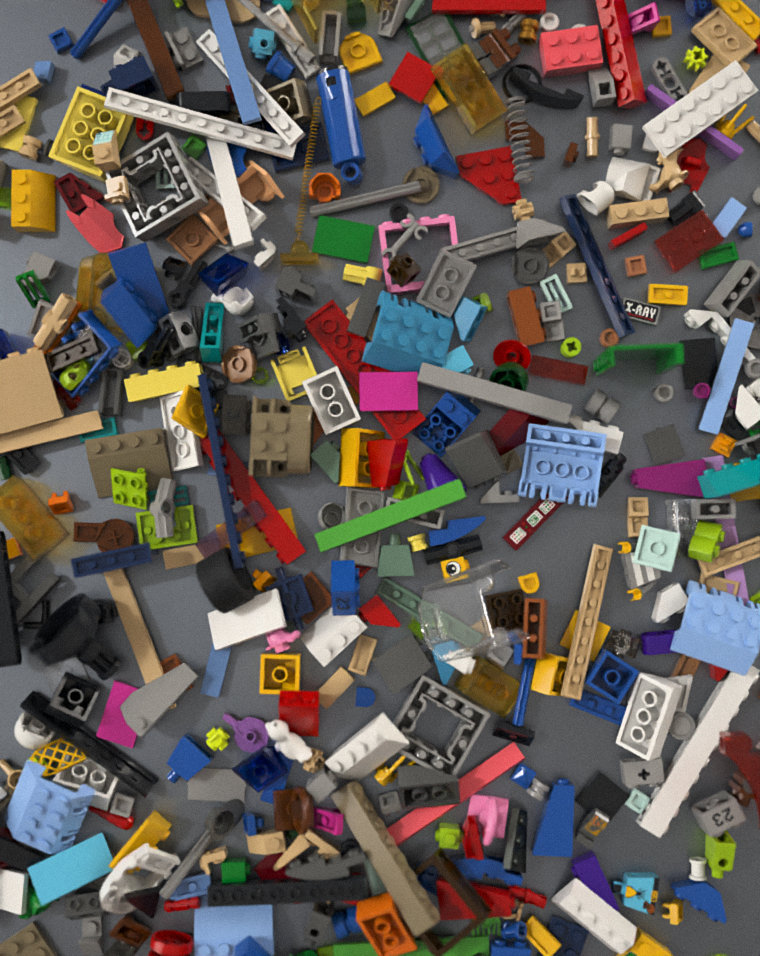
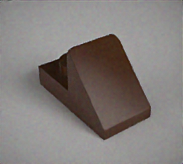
M129 912L121 918L109 935L140 948L152 932L149 927L135 922L132 914Z

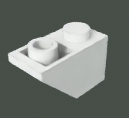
M740 385L735 417L748 431L760 422V402H756L753 398L755 394L748 386L745 388L743 385Z
M673 582L657 592L651 617L653 622H660L662 624L668 621L670 615L675 612L679 614L685 611L688 598L679 583Z

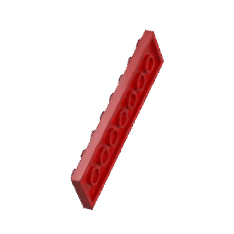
M333 299L304 320L310 334L335 366L338 367L359 397V372H389L386 369L362 362L366 341L363 337L347 332L350 321ZM419 409L418 411L372 412L391 438L405 437L426 420Z

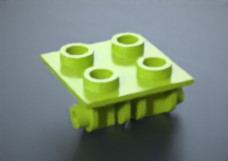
M110 468L113 503L147 510L149 498L147 497L148 483L145 482L147 476L145 469L139 468L135 473Z

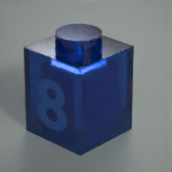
M685 0L686 12L695 18L703 17L706 13L712 11L711 0Z

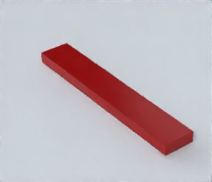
M432 0V14L546 13V0Z

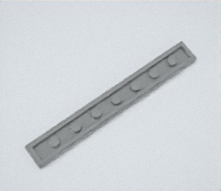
M422 362L417 382L565 425L568 423L572 405L424 362Z

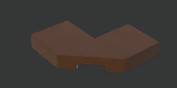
M505 121L504 123L505 142H509L512 137L509 134L511 128L508 127L510 121ZM526 121L510 123V127L519 125L529 126L526 129H514L510 132L511 134L530 133L525 137H514L511 141L530 140V143L524 144L525 147L531 148L530 151L525 152V155H532L529 159L544 158V137Z

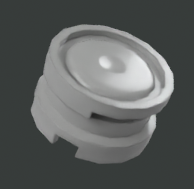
M675 711L668 733L679 740L688 739L695 732V721L687 713Z

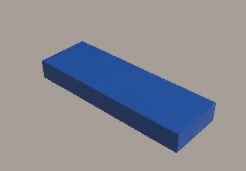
M585 690L582 691L581 700L571 698L568 704L620 726L627 709L626 706L618 705L613 701Z

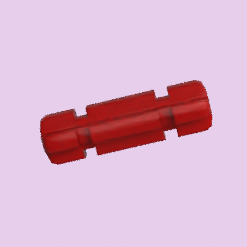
M197 896L190 899L168 900L164 902V911L168 913L175 910L184 911L201 907V898Z

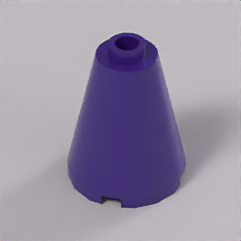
M429 453L421 458L420 467L427 490L459 479L436 454L432 455ZM461 481L462 486H463V488H464V491L466 492V491H467V488L465 487L464 483Z

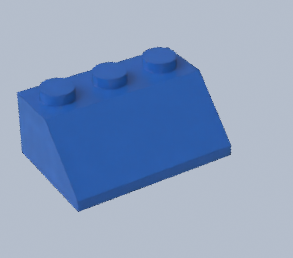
M120 278L103 290L100 303L135 347L138 348L157 329L158 320L152 312L149 313L146 310L144 301L140 297L135 296L131 284L128 281L124 282Z

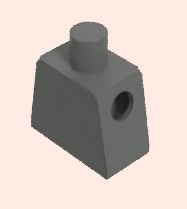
M326 902L313 903L302 935L305 937L304 944L306 946L314 947L316 942H322L332 917L334 902H330V904Z

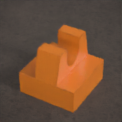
M63 491V496L60 497L56 493H52L51 498L48 499V505L54 515L73 512V504L68 491Z

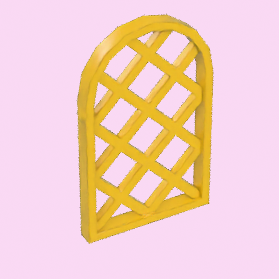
M59 738L37 749L31 756V761H33L35 755L40 756L38 764L46 767L42 777H49L85 761L84 753L81 752L82 756L77 755V748L74 754L67 752L69 746L73 745L63 741L65 739ZM57 743L56 748L50 747ZM60 743L67 745L65 751L58 749ZM47 749L54 751L52 757L45 755ZM56 752L63 753L61 760L54 758ZM66 754L73 756L70 762L63 761ZM75 757L80 758L79 760L73 762ZM43 758L50 759L48 766L41 764ZM52 761L60 762L57 769L50 767ZM62 763L67 764V766L60 768Z

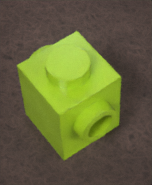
M439 822V829L435 830V841L438 842L439 848L459 849V843H463V831H460L459 824Z

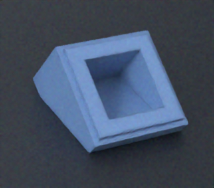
M36 61L34 72L39 81L51 84L55 66L52 61Z

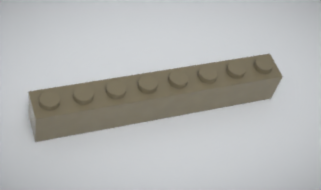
M357 780L346 784L332 794L331 797L341 814H344L345 821L416 937L434 926L441 919L439 912L428 898L426 890L420 885L415 872L409 867L404 854L398 849L394 838L387 831L384 821L376 813L373 803L368 800L363 787Z

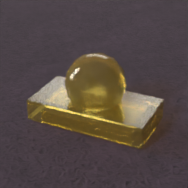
M302 240L292 243L291 253H280L282 265L319 264L318 253H308L309 246Z

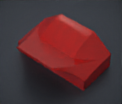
M469 815L462 825L464 832L462 842L466 858L484 860V849L476 815Z

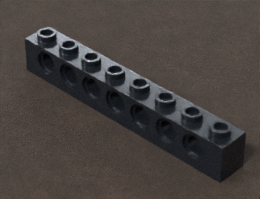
M367 874L348 875L337 879L319 881L298 878L258 879L235 883L215 881L207 886L208 907L365 900L368 896Z

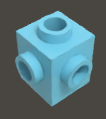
M259 28L253 30V36L249 37L248 48L251 49V54H255V58L266 60L267 57L272 56V53H275V31Z

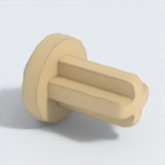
M478 18L472 19L471 25H469V32H471L473 38H479L480 34L491 33L496 29L494 21L480 22Z

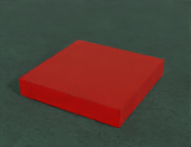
M407 52L388 86L421 105L440 74V70Z

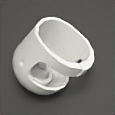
M605 181L595 182L593 184L594 190L591 192L582 190L577 194L580 204L588 212L596 216L608 208L615 200L613 188Z

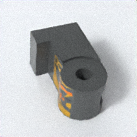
M594 808L576 828L575 840L590 849L594 844V840L607 826L610 817L598 808Z

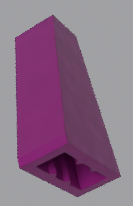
M705 459L634 469L632 474H630L631 484L634 485L635 489L704 498L697 476L704 475L703 471L706 470Z

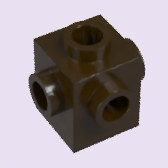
M406 252L401 256L396 255L391 259V265L387 272L402 288L413 282L422 269Z

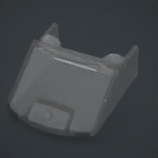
M496 558L422 587V598L418 607L420 627L429 649L433 651L439 661L447 662L498 652L500 648L530 638L528 633L518 629L510 632L504 628L492 630L483 594L492 591L495 586L494 574L509 569L508 563Z

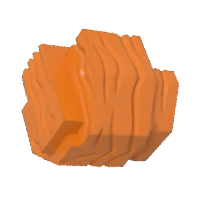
M318 173L309 182V198L319 200V204L331 202V200L335 199L339 200L341 199V183L332 173Z

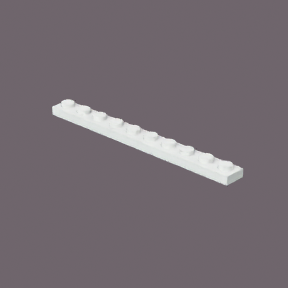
M111 87L108 89L104 103L106 109L293 161L297 143L291 148L278 134L246 125L243 126L239 123Z

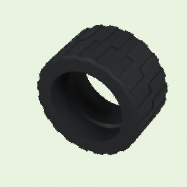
M224 547L197 563L196 573L200 586L209 602L219 612L228 613L254 598L255 590L252 578L245 564L244 567L234 569L230 548Z

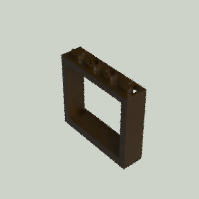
M440 847L413 871L418 876L433 863L476 916V919L444 945L431 928L419 934L418 937L423 940L430 953L434 956L444 955L483 923L493 912Z

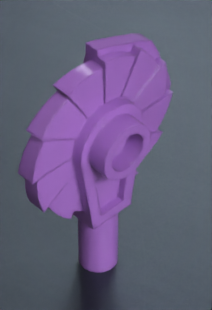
M227 712L224 714L222 719L233 727L235 743L238 747L242 748V751L252 753L261 750L263 746H267L269 734L263 720L254 717L236 720Z

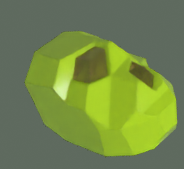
M85 360L71 365L60 374L59 381L64 388L70 391L75 390L90 372L92 366Z

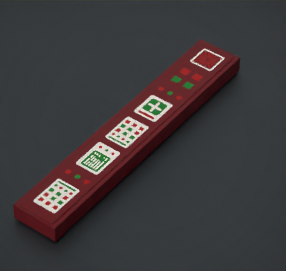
M547 493L546 500L540 498L502 538L517 551L563 504L562 502L549 501V494Z

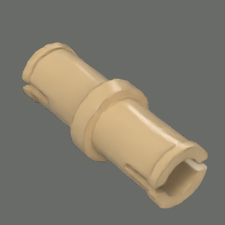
M598 117L586 118L587 135H585V140L587 141V158L599 157L598 140H600V134H598Z

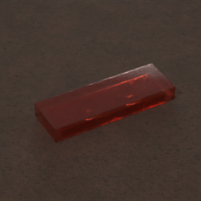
M532 355L528 374L584 386L588 366Z

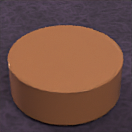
M612 328L605 329L599 337L601 345L605 348L616 346L620 339Z

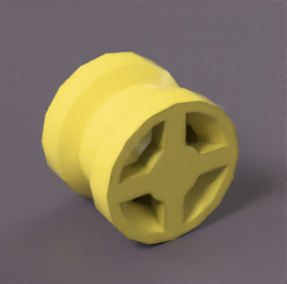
M425 533L407 537L408 542L411 543V552L429 548V544L425 541Z

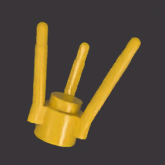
M744 104L731 121H724L725 115L718 121L715 128L729 139H732L737 132L748 125L755 117L751 116L734 129V122L747 107V104Z
M403 755L391 768L387 765L383 767L385 762L376 768L377 773L374 775L375 779L383 786H386L389 782L392 783L398 777V772L394 774V770L402 763L405 756ZM411 761V762H410L409 764H407V765H411V766H412V765H415L416 762H415V761Z

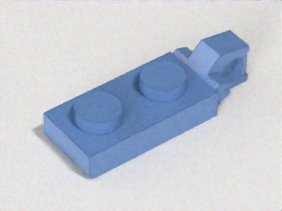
M203 872L185 876L170 896V899L177 901L207 894V886L213 882L211 874L206 875Z

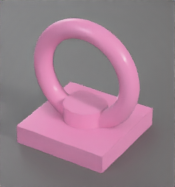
M474 794L469 798L467 816L476 815L479 832L485 846H489L492 843L493 837L504 839L509 805L508 798Z

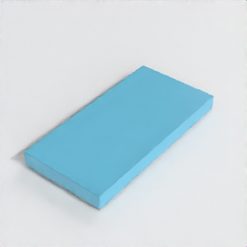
M101 832L27 868L41 906L111 873L113 869L108 865L112 862L113 857L104 834Z

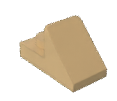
M310 827L309 831L304 835L310 845L318 846L314 853H319V855L324 853L326 859L341 853V848L313 827Z

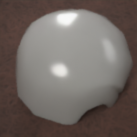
M335 502L323 505L317 517L320 526L326 530L342 524L345 511L343 506Z

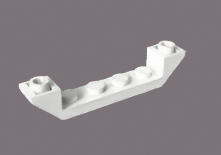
M690 309L683 315L686 324L694 329H697L707 321L709 328L714 333L717 332L721 337L722 344L726 346L731 328L718 312ZM746 348L742 360L744 366L748 361L756 359L748 348ZM759 377L747 385L754 392L755 396L753 398L756 402H760Z

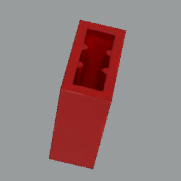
M408 438L367 441L372 487H380V490H390L391 486L399 484L408 446Z

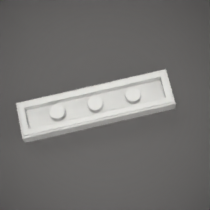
M280 4L265 13L292 39L302 41L304 47L309 50ZM278 37L305 80L314 76L321 69L316 59L308 66L297 55L294 56L291 53V47Z

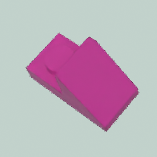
M656 2L628 14L632 35L643 30L650 33L660 22Z
M313 807L314 828L334 835L342 834L344 814H341L338 808Z

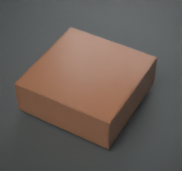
M644 255L624 259L627 278L647 274Z

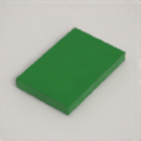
M319 215L312 253L368 264L375 226Z

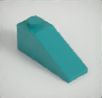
M206 302L200 342L202 362H222L225 306L223 303Z

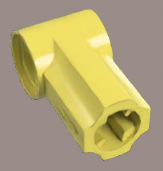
M346 264L343 281L361 284L364 287L367 277L380 281L382 270L371 266L364 268Z

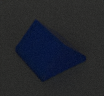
M225 253L199 272L198 275L217 297L246 276L249 264L243 259Z
M267 746L260 748L233 767L232 771L259 793L286 774L288 769L275 747Z

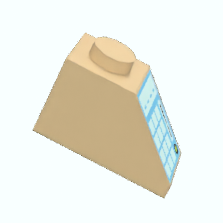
M116 131L96 133L92 145L95 165L102 172L121 169Z

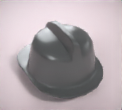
M240 799L230 800L223 807H215L208 812L203 826L209 831V836L213 841L223 840L242 819L245 806Z

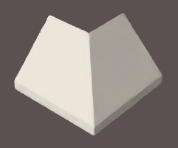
M612 157L605 182L613 188L616 197L640 201L650 164Z

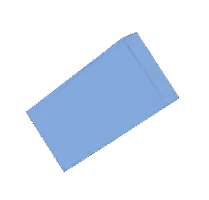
M731 197L708 229L724 240L747 207Z

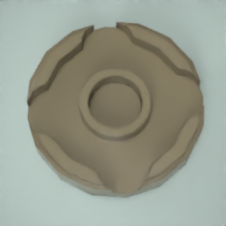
M419 166L410 169L405 174L402 184L419 181L421 185L420 192L405 195L410 202L424 205L436 198L440 189V182L437 174L431 168Z

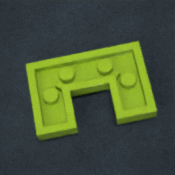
M194 505L175 507L176 527H173L174 536L156 538L154 516L150 511L136 513L139 543L150 542L151 549L199 543Z

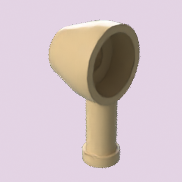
M4 758L0 760V768L8 775V785L15 790L23 770H14Z

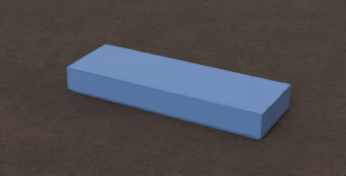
M214 643L212 644L200 693L217 698L220 697L232 646L216 651Z

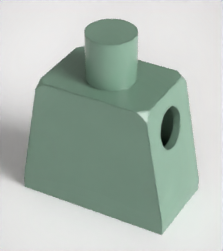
M401 533L389 534V545L381 546L377 577L414 576L409 545H401Z

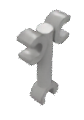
M408 213L406 217L410 220V223L400 222L401 227L407 230L391 248L383 250L382 257L387 253L392 254V258L396 256V253L413 234L417 241H421L422 238L418 235V232L423 231L427 234L428 229L425 226H420L414 221V217Z

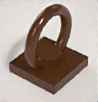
M297 786L290 789L273 790L275 831L296 829L300 835H305L310 827H315L313 796L306 790V787Z

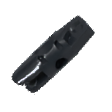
M620 452L613 459H609L601 469L600 482L602 485L598 489V498L603 496L624 469L623 465L627 458Z

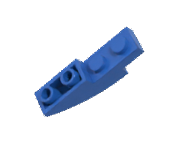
M465 853L449 856L462 874H465L464 876L470 880H481L483 873H486L487 877L494 880L500 878L510 886H515V884L521 886L523 877L520 872L503 868L504 858L484 854V860L467 859Z

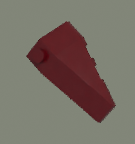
M509 409L489 432L499 455L502 456L526 442L529 423L546 426L549 421Z

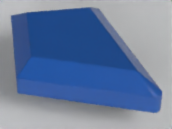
M430 865L417 876V880L422 888L438 897L436 886L437 868Z

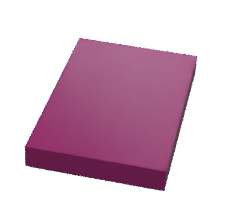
M359 372L360 412L418 411L417 372Z
M117 680L114 681L96 737L132 749L134 748L138 734L126 724L120 706L132 692L139 689L138 687Z

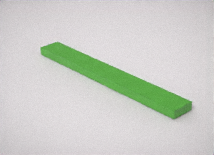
M457 479L314 535L320 552L323 553L467 498L461 480Z
M488 934L467 935L444 956H472L479 952L482 956H489ZM445 936L438 938L444 945L454 936ZM414 938V939H415V942H416V944H417V950H418V948H419V946H420V944H421L422 939H421V938ZM369 941L333 943V956H378ZM414 950V951H411V952H408V953H405V954H401V955H398V956H425V955H422V954L418 953L417 950Z

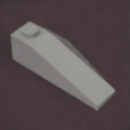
M382 0L384 1V9L380 12L378 35L392 38L415 0Z
M183 663L132 692L120 706L126 724L140 737L149 733L196 680L198 675L186 663Z

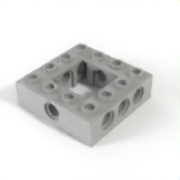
M169 132L164 133L121 160V169L105 171L108 179L121 175L127 177L130 200L123 201L124 203L120 206L135 237L144 242L151 240L209 205L178 139ZM165 168L168 170L172 178L171 182L177 188L180 197L171 194L166 197V200L156 206L152 205L149 207L138 184Z
M422 674L417 679L393 721L395 727L409 741L398 752L425 768L456 776L491 714L485 708L442 685V683L430 676ZM428 699L435 702L438 707L442 706L449 710L455 717L459 716L462 718L444 751L410 733L415 729L416 721L421 712L425 711Z

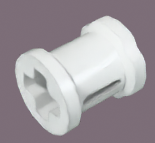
M697 856L690 857L691 874H689V878L694 881L707 880V875H705L707 859Z

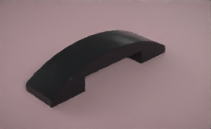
M515 66L509 76V80L518 90L544 105L556 108H577L584 98L583 94L568 88L562 94L529 80L532 73Z

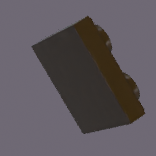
M522 589L485 596L492 634L524 628L525 600Z

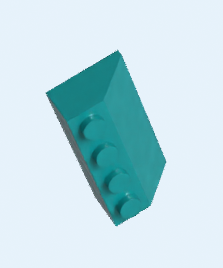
M760 454L756 455L757 459L751 460L748 457L738 460L739 464L734 466L731 462L721 465L722 469L715 471V468L703 471L704 475L697 477L704 499L724 496L759 485Z

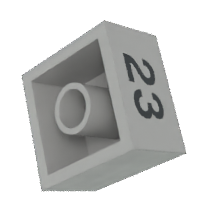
M725 790L690 806L699 827L710 837H718L725 830L737 828L742 824L741 822L746 820L736 798Z

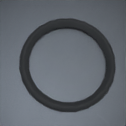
M527 64L514 65L518 68L531 70L536 75L538 84L542 85L541 75L534 67ZM513 67L503 77V89L509 98L514 96L509 93L506 81ZM527 98L525 103L531 102L533 99Z

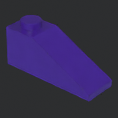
M590 850L571 859L573 866L570 868L574 877H579L586 887L616 911L620 910L593 851Z

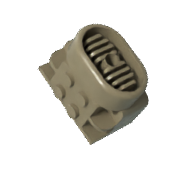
M253 396L249 475L261 478L284 479L292 474H310L313 460L310 454L313 453L314 408L311 405H294L288 400L276 398L259 399Z

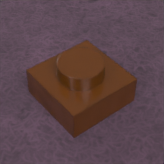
M570 143L562 166L569 168L572 162H576L579 151H576L578 144Z

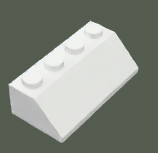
M639 672L615 743L648 761L659 758L683 686L664 677Z
M382 712L338 747L325 761V764L339 778L360 781L405 747L409 741Z
M574 878L551 898L555 905L612 951L622 954L634 945L637 927L577 878Z

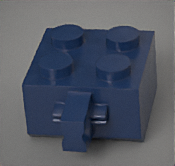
M143 55L133 57L123 65L118 64L114 66L112 70L108 71L111 80L100 86L105 97L109 87L143 97L160 91Z

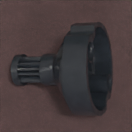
M84 593L73 596L56 609L37 631L33 638L34 642L29 647V652L45 666H51L76 657L84 665L87 664L103 681L109 679L121 665V659L107 651L103 647V643L95 637L100 607Z

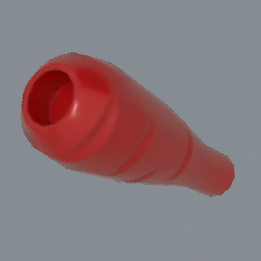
M90 806L88 811L99 815L123 830H130L135 821L132 815L126 818L110 813L111 809L105 811Z

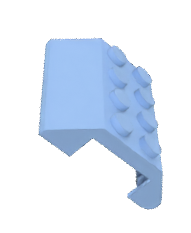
M529 423L518 496L526 497L528 490L530 491L529 498H533L535 496V489L542 490V500H546V494L548 493L549 501L565 503L566 496H568V503L572 504L574 495L580 496V505L585 506V500L588 499V507L596 508L607 434Z
M689 580L685 591L686 596L689 595L684 616L680 629L674 633L670 650L746 676L758 655L760 647V604H754L749 600L744 606L741 597H736L721 590L717 591L716 588H711L708 594L704 584L699 585V582Z
M27 759L5 813V822L14 839L48 854L60 853L72 847L76 838L75 834L78 833L88 811L87 806L91 804L95 790L82 783L78 792L75 793L43 779L42 776L46 767Z

